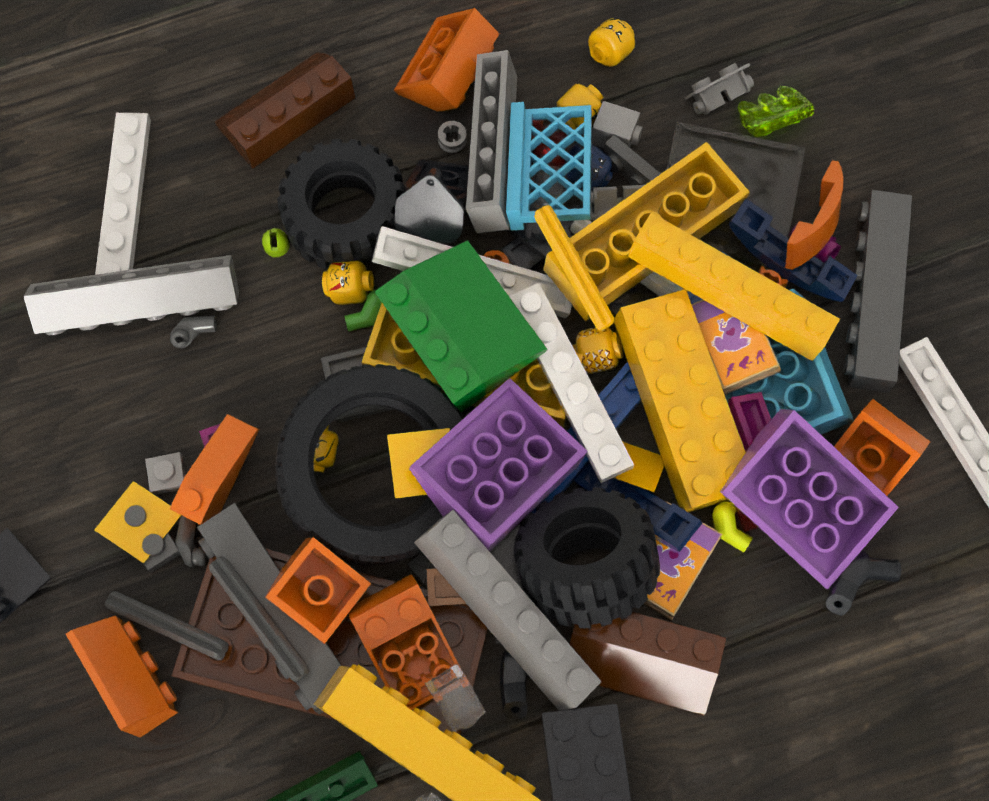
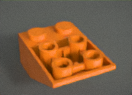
M412 574L359 601L348 613L384 685L388 688L392 687L407 697L409 702L406 707L413 710L415 707L426 703L467 680Z

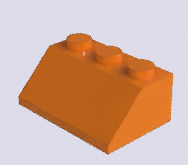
M475 8L437 17L394 91L404 98L437 112L457 109L464 102L465 93L470 84L475 81L477 54L493 51V44L499 36L498 31Z
M112 616L66 633L67 638L120 730L137 737H142L178 713L173 702L177 701L174 691L166 681L161 684L155 674L159 670V666L149 651L142 652L137 643L141 636L130 620L125 623L117 616Z

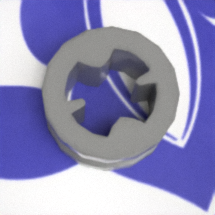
M447 121L439 127L438 144L441 149L449 153H456L465 147L467 142L466 129L460 122ZM458 133V141L453 139V142H448L446 134Z

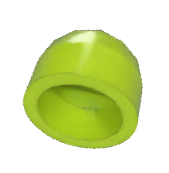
M273 228L263 234L262 246L269 256L281 257L287 253L290 243L285 232L281 229ZM272 237H276L277 247H272Z

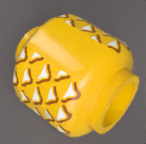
M596 327L582 330L577 334L576 344L572 345L576 353L583 355L582 366L588 374L614 369L618 365L619 359L623 358V348L617 331L612 332L609 327L603 330H598Z

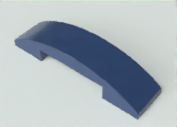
M745 198L729 223L730 228L742 244L767 267L776 271L780 276L793 284L819 296L842 302L858 275L831 256L824 262L814 256L793 270L785 268L789 238L769 225L774 217Z
M590 462L574 480L584 491H592L593 487L603 488L607 493L614 490L622 493L625 499L630 497L640 504V508L644 509L649 515L656 540L680 552L702 525L700 519L674 503L672 505L668 504L646 489L616 478L600 483Z

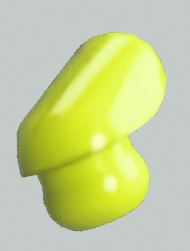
M729 501L720 502L714 508L712 514L714 529L723 534L720 538L721 540L744 553L753 537L737 528L735 505Z

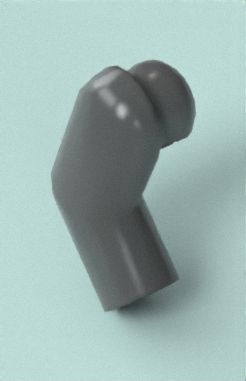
M216 316L183 318L170 334L171 344L176 348H186L199 333L217 332Z
M181 516L175 544L184 564L191 568H195L196 565L204 566L207 564L208 556L202 547L196 548L194 543L197 523Z

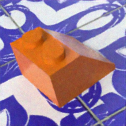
M872 399L834 447L888 496L922 455L930 441Z
M311 537L306 538L287 561L265 598L325 644L371 583L318 540Z

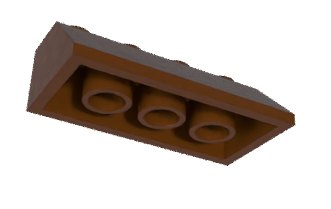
M317 52L216 120L215 124L253 169L355 99L352 79L333 56Z
M632 612L630 616L623 620L618 617L612 620V624L603 627L601 623L592 624L591 628H579V625L575 624L570 646L601 680V683L598 685L599 687L705 716L719 673L726 637Z

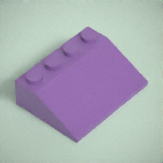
M509 378L416 460L409 470L442 516L454 510L490 552L579 466L588 451Z
M780 409L761 430L720 491L825 589H829L899 508L795 410Z

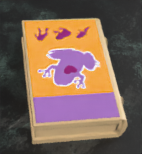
M705 300L692 304L724 395L781 372L780 365L765 334Z
M702 522V525L680 552L656 540L660 575L657 578V585L651 595L647 594L648 600L644 604L672 621L723 534Z

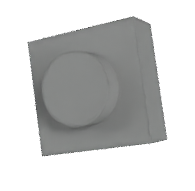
M180 452L145 459L149 491L152 494L158 495L179 490L186 475L183 455Z

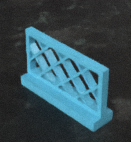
M524 102L511 103L506 213L511 231L524 230V223L536 222L534 218L535 211H530V205L539 197H542L550 204L559 221L591 220V105L525 109ZM584 117V122L575 130L565 124L571 118ZM547 119L552 123L542 132L533 127V120ZM560 129L568 136L556 144L548 137ZM576 141L584 149L573 157L564 149ZM543 143L551 150L540 159L532 151ZM559 155L567 163L556 172L547 164ZM575 167L583 173V176L572 184L564 176ZM542 169L551 177L538 186L531 180V177ZM558 182L567 190L555 199L546 191ZM575 195L583 201V208L568 209L563 204Z

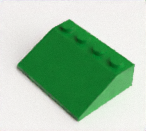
M468 240L402 271L375 291L427 368L460 412L466 410L548 351Z

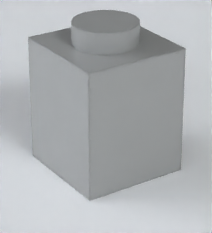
M603 101L592 127V144L604 148L605 142L615 135L629 148L632 144L637 146L643 127L638 125L640 112Z

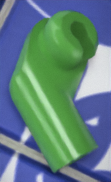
M376 290L368 293L361 312L344 316L348 332L374 326L382 304L375 293Z

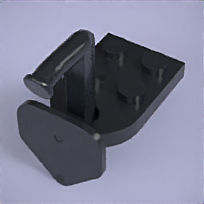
M420 159L405 184V192L395 202V226L397 230L437 243H450L457 240L463 230L469 166Z

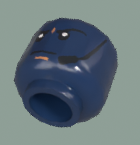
M576 144L568 153L574 157L584 147ZM594 144L591 145V191H593V187H605L613 176V173L610 171L612 167L611 157ZM563 160V166H564V165L567 163L566 160ZM574 167L565 176L569 181L575 183L583 176V173Z

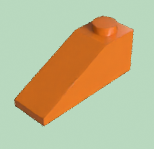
M227 414L185 475L170 510L200 525L220 513L260 429Z

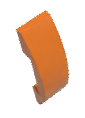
M832 160L822 178L819 200L821 209L813 224L799 221L787 242L785 264L787 269L793 270L814 257L827 244L837 227L843 192V173L838 161Z

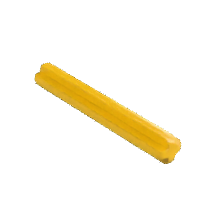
M550 205L539 208L535 211L534 218L593 324L598 330L608 328L613 324L614 316L553 208Z

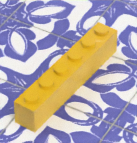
M650 213L634 239L628 255L629 258L811 361L824 349L840 320L838 317L653 213Z

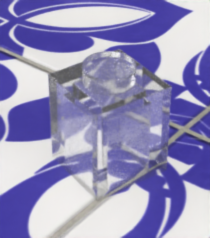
M458 664L425 683L442 715L454 732L459 729L464 730L472 727L478 722L479 717L486 713Z

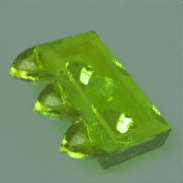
M779 86L777 89L778 98L770 94L761 93L757 99L758 105L741 101L738 104V112L741 124L755 138H758L813 116V103L798 90L788 86Z

